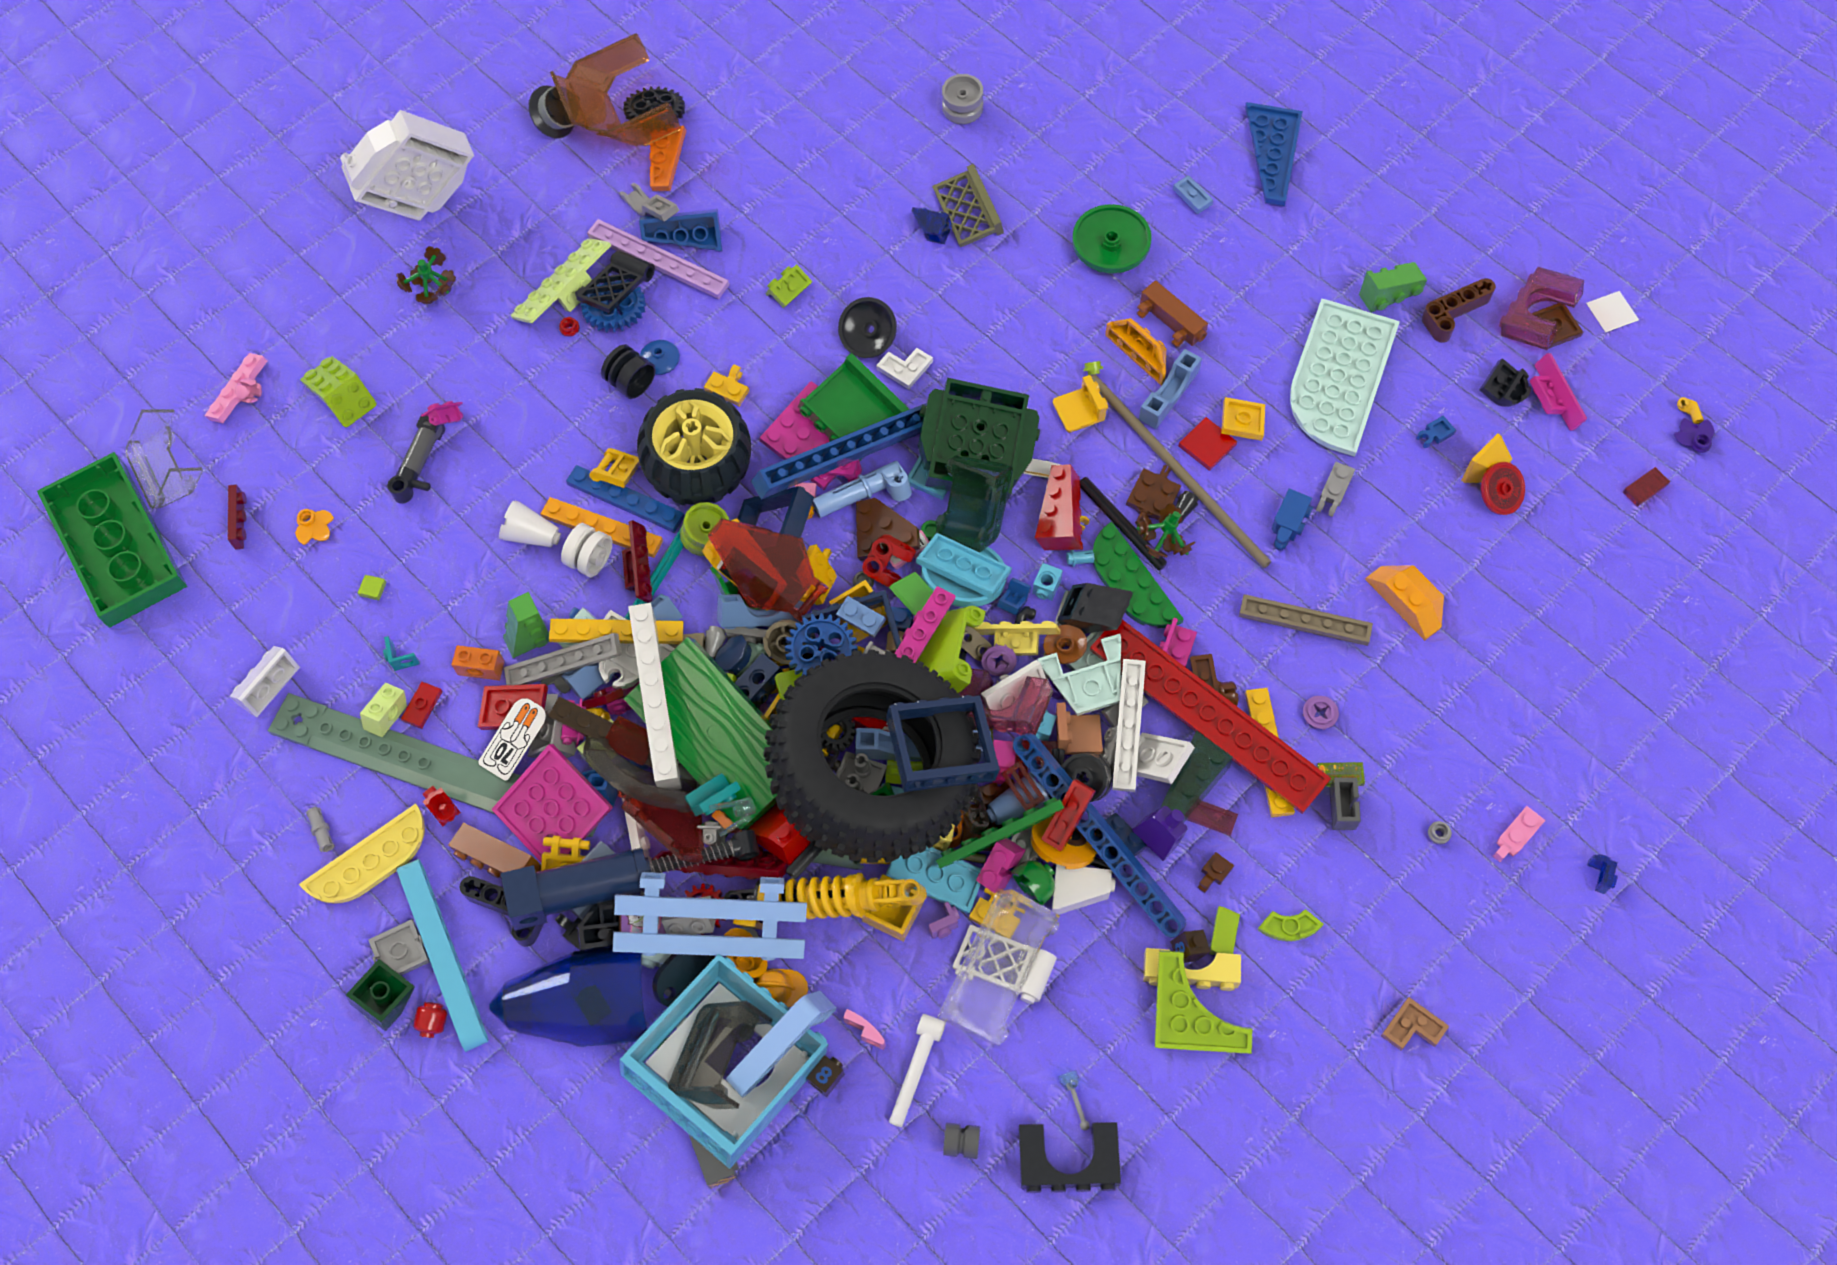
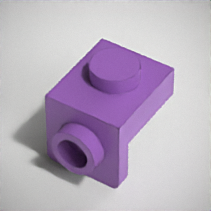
M948 901L944 903V910L947 916L929 924V932L933 939L939 937V939L944 938L952 933L951 930L958 928L959 913L955 906H950Z

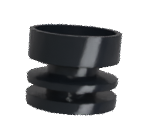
M627 344L620 345L609 353L601 368L602 378L610 385L617 387V390L629 399L642 395L651 385L656 372L653 363L640 356L638 352Z

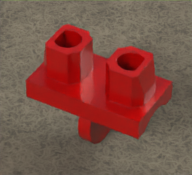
M431 786L423 792V796L426 799L422 802L442 827L447 822H452L454 817L461 813L441 787L437 790L434 786Z

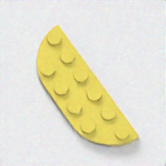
M414 804L299 885L310 896L326 903H344L362 896L394 874L397 868L406 865L418 852L425 833V823L420 808L417 804Z

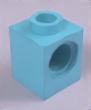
M1042 563L1033 583V594L1040 599L1053 601L1062 580L1063 570ZM1043 582H1050L1051 585L1046 586V585H1043L1042 583H1043Z

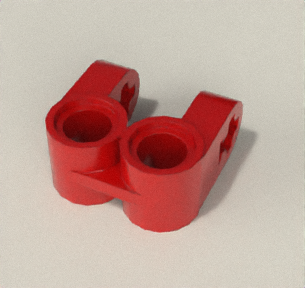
M884 534L872 544V548L862 565L863 572L868 577L890 587L893 583L902 579L900 575L887 568L892 555L903 561L912 562L916 550L893 536ZM880 543L887 544L889 550H882ZM871 561L877 562L879 569H874Z

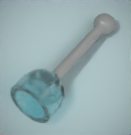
M1071 1071L1058 1076L1062 1087L1071 1091L1081 1120L1080 1128L1088 1130L1090 1124L1085 1120L1075 1090L1079 1084L1077 1071Z

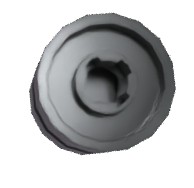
M946 1123L943 1155L957 1157L959 1153H962L964 1158L977 1159L980 1126L966 1125L965 1128H961L960 1124Z

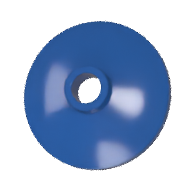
M666 340L652 341L640 353V356H643L655 365V375L671 372L678 365L680 359L677 347Z

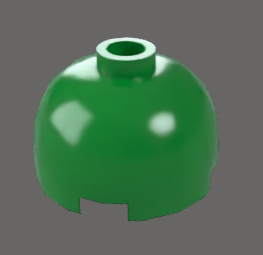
M1029 860L1022 862L1011 870L1014 874L1012 877L1024 894L1028 893L1035 898L1032 902L1036 906L1042 907L1053 896L1055 881L1052 876L1055 873L1047 863L1042 865L1038 861Z

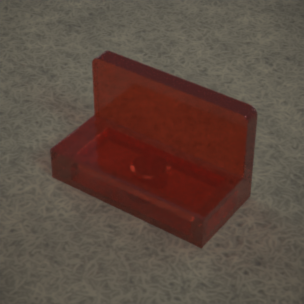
M618 716L613 722L603 746L643 765L650 753L647 729Z

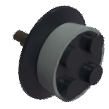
M541 86L533 91L529 99V114L540 132L551 138H563L570 134L575 123L578 121L580 110L578 99L568 89L561 86Z

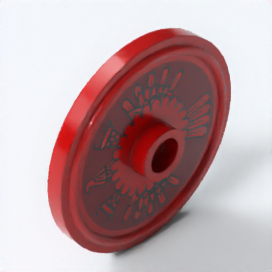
M1498 462L1491 465L1484 473L1481 482V494L1487 508L1495 514L1508 515L1515 512L1521 506L1525 496V481L1522 473L1515 465L1509 462Z

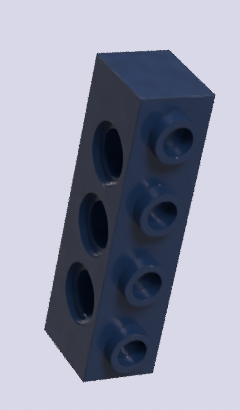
M762 653L738 678L735 684L746 696H749L748 698L758 708L767 701L769 695L777 688L775 676L783 672V670Z

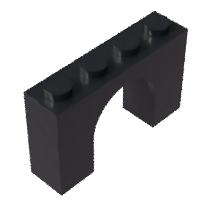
M1117 1122L1092 1123V1161L1083 1171L1075 1174L1062 1173L1049 1163L1045 1154L1044 1124L1019 1125L1021 1189H1026L1027 1193H1040L1041 1188H1051V1192H1066V1188H1076L1077 1192L1091 1191V1187H1101V1191L1116 1190L1115 1187L1120 1186L1121 1174Z

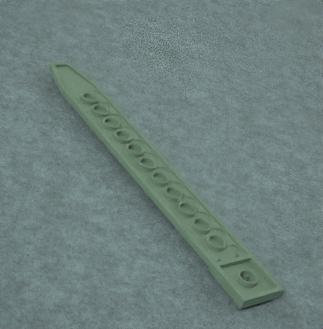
M290 693L287 694L268 729V732L274 736L425 790L431 786H434L437 790L441 787L449 798L493 814L495 813L491 809L521 776L512 773L508 780H503L480 766L478 760L390 729L383 737L364 730L362 721L359 718ZM301 716L303 721L295 725L294 719ZM597 826L587 837H593Z

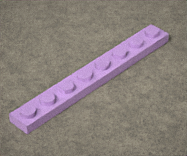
M599 219L587 232L589 238L610 242V248L616 251L621 250L653 263L656 270L717 299H720L729 286V280Z

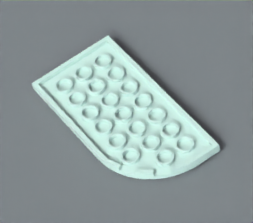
M1321 299L1290 389V405L1293 415L1301 429L1314 441L1329 449L1355 457L1400 321Z

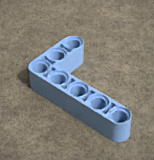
M821 991L801 997L727 1076L726 1081L742 1098L745 1097L810 1027L823 1023L837 1009L835 1005Z

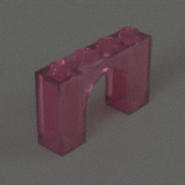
M1537 267L1535 272L1529 275L1526 286L1520 289L1516 301H1512L1506 316H1502L1499 323L1501 336L1548 350L1556 337L1557 322L1537 317L1531 314L1528 308L1542 301H1553L1575 308L1583 295L1584 280Z
M971 668L972 677L970 684L960 691L959 694L961 697L965 695L981 697L989 729H995L1000 732H1014L1019 735L1025 733L1036 735L1054 692L1048 679L1027 676L1020 695L1013 704L1004 709L991 710L985 708L981 693L992 687L994 682L987 670ZM970 712L968 717H972L973 712Z

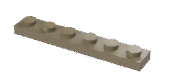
M1245 594L1243 595L1239 617L1366 646L1370 642L1373 623Z

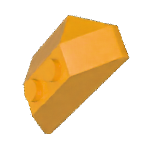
M1131 318L1108 322L1106 324L1105 336L1162 386L1166 376L1165 345L1160 340L1155 339L1147 328H1143Z
M1414 565L1381 566L1365 578L1424 641L1441 629L1444 595Z

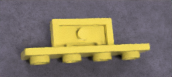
M1006 621L999 622V624L983 622L978 627H972L980 635H995L994 646L996 643L1001 646L1006 644L1008 648H1013L1016 656L1038 655L1039 635L1060 634V628L1052 621H1043L1041 624H1033L1029 621H1022L1020 624H1012Z

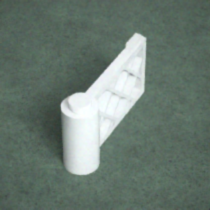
M970 925L952 967L956 970V975L967 979L971 975L1021 995L1020 999L1022 1001L1034 1004V1002H1039L1057 957L1048 951L1034 949ZM973 932L983 936L985 943L972 948L970 939ZM997 942L1003 943L1007 951L994 956L990 945ZM987 947L991 958L979 962L975 952ZM1019 950L1027 952L1028 955L1025 961L1016 964L1012 953ZM973 954L976 961L975 965L968 968L960 965L964 956ZM1009 955L1013 966L1001 971L996 960ZM994 961L998 972L990 976L984 974L981 967ZM1016 970L1018 979L1015 986L1005 982L1003 975Z

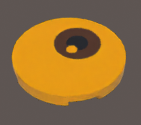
M1054 815L1032 827L1031 845L1035 852L1048 863L1051 861L1065 866V869H1079L1089 865L1097 854L1077 827L1061 852L1041 840Z

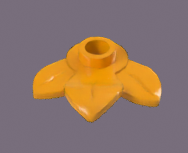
M310 509L301 510L297 515V524L299 526L295 532L298 541L306 545L312 538L317 541L328 540L330 530L327 524L333 521V515L326 510L317 512Z

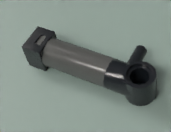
M420 416L416 424L418 431L396 475L388 481V490L398 503L409 502L413 498V488L429 491L431 488L430 483L417 479L436 440H441L446 428L444 424L436 426L431 424L428 416Z

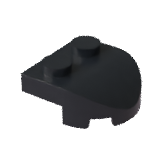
M1502 358L1496 363L1479 390L1497 405L1513 406L1524 401L1531 392V386L1528 385L1527 380L1529 375L1523 368L1517 371Z

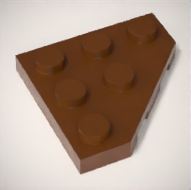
M877 498L856 502L857 558L860 561L866 560L872 544L884 534L893 536L915 550L920 549L919 529ZM880 543L882 550H889L887 544Z

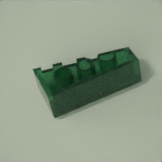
M1197 730L1191 741L1195 748L1171 784L1161 807L1167 806L1171 811L1174 809L1180 810L1184 815L1183 823L1227 772L1233 756Z

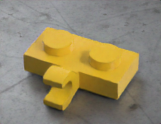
M735 364L731 367L728 377L713 372L704 386L705 391L715 392L723 396L726 401L739 407L749 393V387L738 382L743 373L740 372L741 367Z

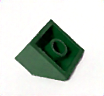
M378 959L349 990L346 997L350 1005L386 1032L402 1014L415 986Z

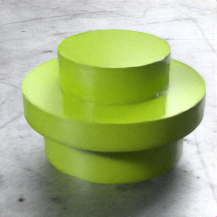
M1101 361L1084 363L1085 368H1083V372L1087 371L1088 375L1099 374L1100 369L1104 368L1101 366Z

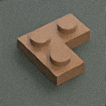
M1408 997L1381 1037L1401 1051L1415 1032L1435 1047L1449 1028V1025Z

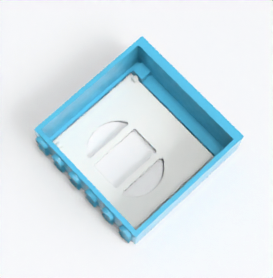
M718 954L619 1061L620 1075L726 1167L731 1169L807 1081L808 1075L824 1055L826 1056L828 1043H826L827 1040L819 1032L814 1033L811 1029H808L775 1065L770 1077L742 1098L705 1061L741 1022L763 1039L789 1011V1008L783 1002L778 1003L775 1001L766 988L758 987L748 973H741L735 968L736 965L728 957L723 958ZM708 994V996L697 1006V1004ZM695 1008V1010L686 1018V1016ZM718 1016H734L733 1020L701 1055H697L695 1042L702 1026ZM668 1037V1039L658 1048V1046ZM655 1051V1053L644 1064V1061Z

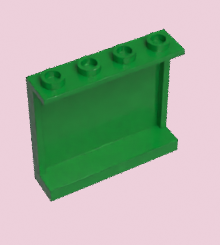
M852 353L805 399L802 398L798 405L800 413L805 418H809L819 432H824L829 437L830 442L910 410Z

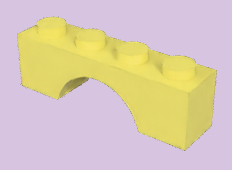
M1146 948L1144 953L1143 982H1149V985L1157 986L1159 950L1170 951L1169 949ZM1217 953L1213 962L1203 969L1191 970L1185 968L1189 985H1196L1198 989H1210L1212 986L1220 987V990L1233 991L1241 983V955Z

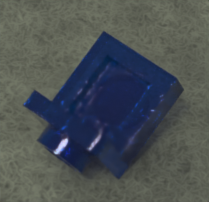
M1593 855L1587 863V866L1600 870L1595 891L1605 894L1610 888L1613 889L1618 879V876L1615 875L1618 862L1612 861L1606 855Z

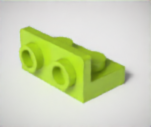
M797 264L793 268L788 266L781 273L782 277L779 280L775 278L767 285L769 289L765 294L767 296L771 294L783 308L813 282Z

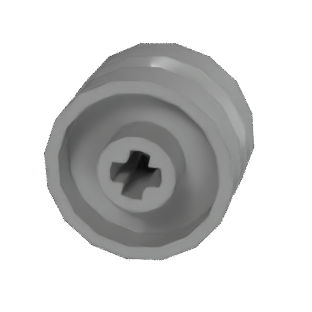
M957 74L945 81L942 86V111L947 119L957 124H968L981 116L983 112V86L975 76Z

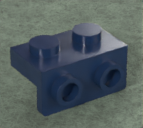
M1117 813L1105 819L1134 856L1146 848L1147 845ZM1096 828V836L1102 839V831L1099 828ZM1110 846V854L1117 857V849Z

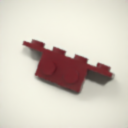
M631 520L628 522L631 547L622 551L625 589L629 591L635 590V596L638 599L649 603L652 602V587L648 561L649 551L646 541L647 532L644 525Z

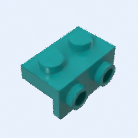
M721 773L687 794L685 800L695 816L705 813L707 816L718 809L716 806L718 803L723 801L726 804L736 798L735 793L741 788L737 781L729 784Z

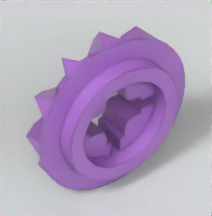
M996 643L995 646L988 647L987 651L982 654V666L991 675H1006L1016 666L1017 658L1013 648H1008L1006 644L1001 646ZM1002 654L1003 660H1000L996 665L995 658Z
M1314 696L1304 704L1303 716L1306 724H1310L1314 729L1325 730L1336 723L1339 711L1337 705L1330 698ZM1316 709L1318 711L1326 709L1323 715L1325 718H1323L1322 716L1315 717L1317 713Z

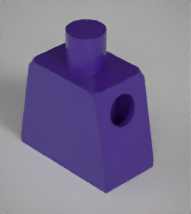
M1162 806L1142 819L1132 831L1164 861L1176 849L1188 828L1182 822L1184 815L1180 810L1174 809L1171 811L1167 806Z

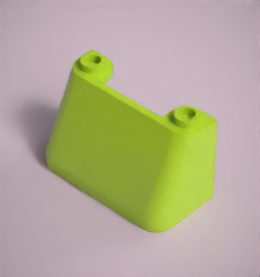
M967 606L947 611L916 661V664L918 661L924 663L923 667L927 666L930 668V672L933 669L937 671V677L941 676L944 678L943 682L948 680L951 683L950 689L954 688L957 693L962 691L970 684L972 677L970 665L959 658L966 625L970 627L981 625L986 611L976 606Z

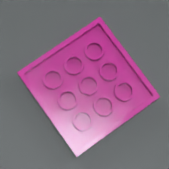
M812 381L808 383L759 438L761 443L783 460L830 442L829 437L824 432H819L815 428L814 423L809 418H805L798 408L800 400L802 398L805 399L818 387ZM822 474L810 480L824 490L837 475Z
M549 744L491 810L541 862L544 852L551 853L550 846H543L544 837L553 838L555 835L561 836L563 839L577 837L584 840L611 811L613 806L554 744ZM560 848L561 854H571L572 848Z

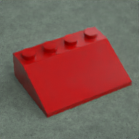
M776 804L747 830H754L758 844L790 866L811 842L807 840V836L804 838L800 835L801 830L797 831L794 828L796 823L790 825L787 821L788 818L783 814L785 809L779 810Z

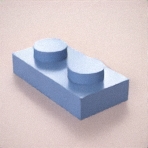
M1189 175L1173 185V190L1197 214L1213 205V199Z
M847 596L836 613L838 618L875 638L886 620L881 614Z

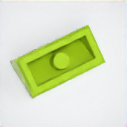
M1218 906L1210 944L1211 952L1209 954L1215 956L1217 953L1233 954L1240 914Z

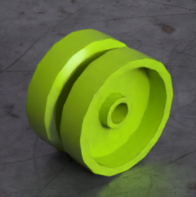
M710 502L693 505L686 512L680 530V538L684 547L692 554L705 556L702 550L717 526L729 521L725 510Z

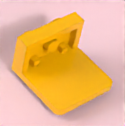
M1091 375L1082 378L1081 389L1053 399V406L1065 430L1069 433L1102 422L1106 418L1108 403L1104 397H1101L1099 385L1096 381H1093Z

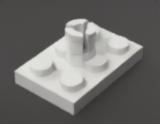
M1037 660L1010 676L1007 674L1000 676L999 678L1002 681L997 680L994 686L981 693L992 724L996 729H999L1030 710L1031 707H1035L1052 696L1041 663Z
M1141 733L1136 776L1172 784L1195 747L1187 741Z

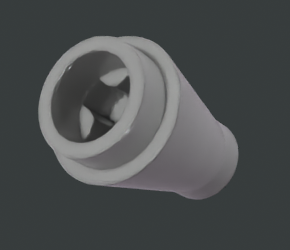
M709 626L705 637V651L713 659L716 658L719 649L727 637L725 629L717 626Z

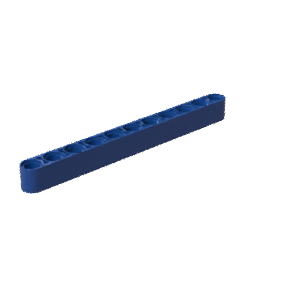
M1025 733L1016 737L1013 741V749L1051 797H1056L1057 800L1061 799L1062 801L1073 780L1036 735ZM1023 739L1028 740L1030 744L1028 750L1022 745ZM1038 756L1044 760L1043 767L1037 764ZM1052 774H1054V775H1056V776L1058 777V779H1059L1058 785H1055L1054 783H1052V781H1051V775H1052ZM1089 802L1085 810L1088 814V820L1085 821L1081 818L1076 826L1077 829L1161 932L1167 937L1177 936L1186 926L1185 917L1092 803ZM1095 828H1099L1102 831V839L1095 835ZM1110 846L1117 849V857L1110 854ZM1125 864L1131 866V868L1133 869L1132 875H1129L1125 872ZM1139 883H1144L1147 886V893L1139 889ZM1154 901L1162 904L1163 911L1155 909ZM1169 920L1176 921L1178 929H1172L1169 926Z

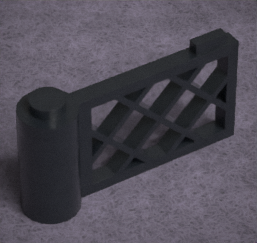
M618 250L612 254L610 258L611 263L589 284L585 287H580L575 292L576 299L610 314L643 281L649 282L655 272L653 263ZM612 271L619 273L618 275L608 276ZM625 279H634L632 282H624ZM621 280L622 282L619 284H610V282ZM599 283H608V285L597 287ZM624 289V291L620 293L613 294V290ZM610 291V294L599 296L600 292ZM596 293V296L594 297L586 296L587 294ZM612 300L609 305L601 303L602 301Z

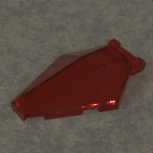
M720 518L708 534L722 562L746 603L751 608L789 612L795 619L803 622L802 616L809 611L822 593L825 594L829 589L827 585L815 577L803 538L789 534L784 535L762 527ZM811 584L816 588L799 609L794 607Z
M623 784L619 786L617 794L619 798H624L621 808L634 821L681 861L701 864L703 860L704 839L703 830L698 829L697 826L702 824V814L695 816L692 810L678 804H672L664 797L662 792L632 789L629 785Z

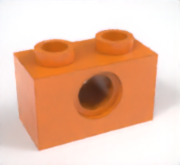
M457 645L451 665L459 676L500 681L505 660L499 650Z

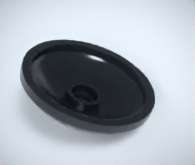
M863 297L854 300L844 309L839 319L838 333L843 346L850 353L862 358H873L883 354L892 345L897 333V321L894 312L885 302L873 297ZM874 326V331L870 333L869 328Z

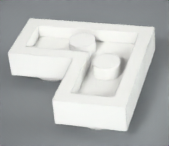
M918 348L905 361L888 352L876 367L879 372L909 390L933 363V357Z

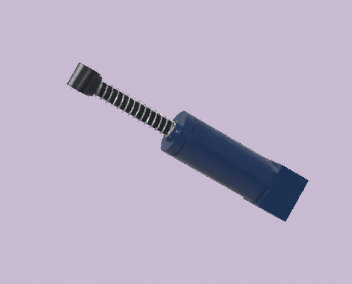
M745 830L734 834L730 838V842H721L719 845H709L706 848L703 846L702 849L697 848L694 851L691 849L689 852H679L677 855H667L664 858L661 856L660 859L655 858L652 861L648 857H644L643 848L640 847L633 849V851L619 852L536 872L534 865L503 872L501 873L509 919L514 930L548 923L546 917L548 915L614 900L615 895L643 893L645 888H640L642 872L663 873L670 870L675 871L678 868L681 870L682 867L687 868L690 865L693 867L695 864H705L707 861H717V859L729 858L732 855L734 858H738V860H747L757 857L760 854L755 831Z

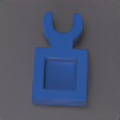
M1443 415L1427 424L1425 430L1420 431L1416 439H1427L1423 444V447L1427 448L1433 440L1439 444L1453 436L1456 429Z

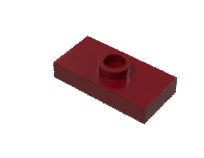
M622 688L606 692V689L599 690L593 693V697L582 701V706L590 709L609 704L624 696Z

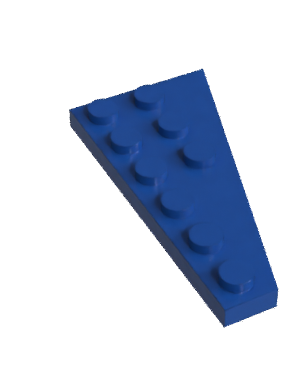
M1246 102L1245 108L1265 203L1285 206L1303 111Z

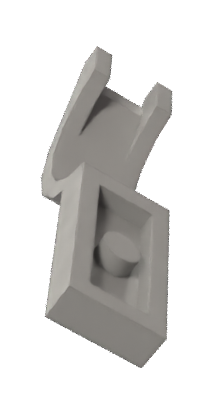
M635 183L631 184L634 191L627 195L623 191L619 193L620 197L641 216L649 213L662 221H666L679 211L675 203L657 194L651 199L648 198L640 186Z

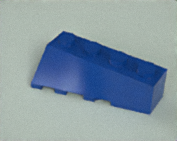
M718 209L676 213L666 221H662L654 216L641 217L639 219L642 240L722 251Z

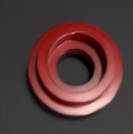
M572 317L562 319L559 325L560 332L564 336H573L578 333L580 328L578 321Z

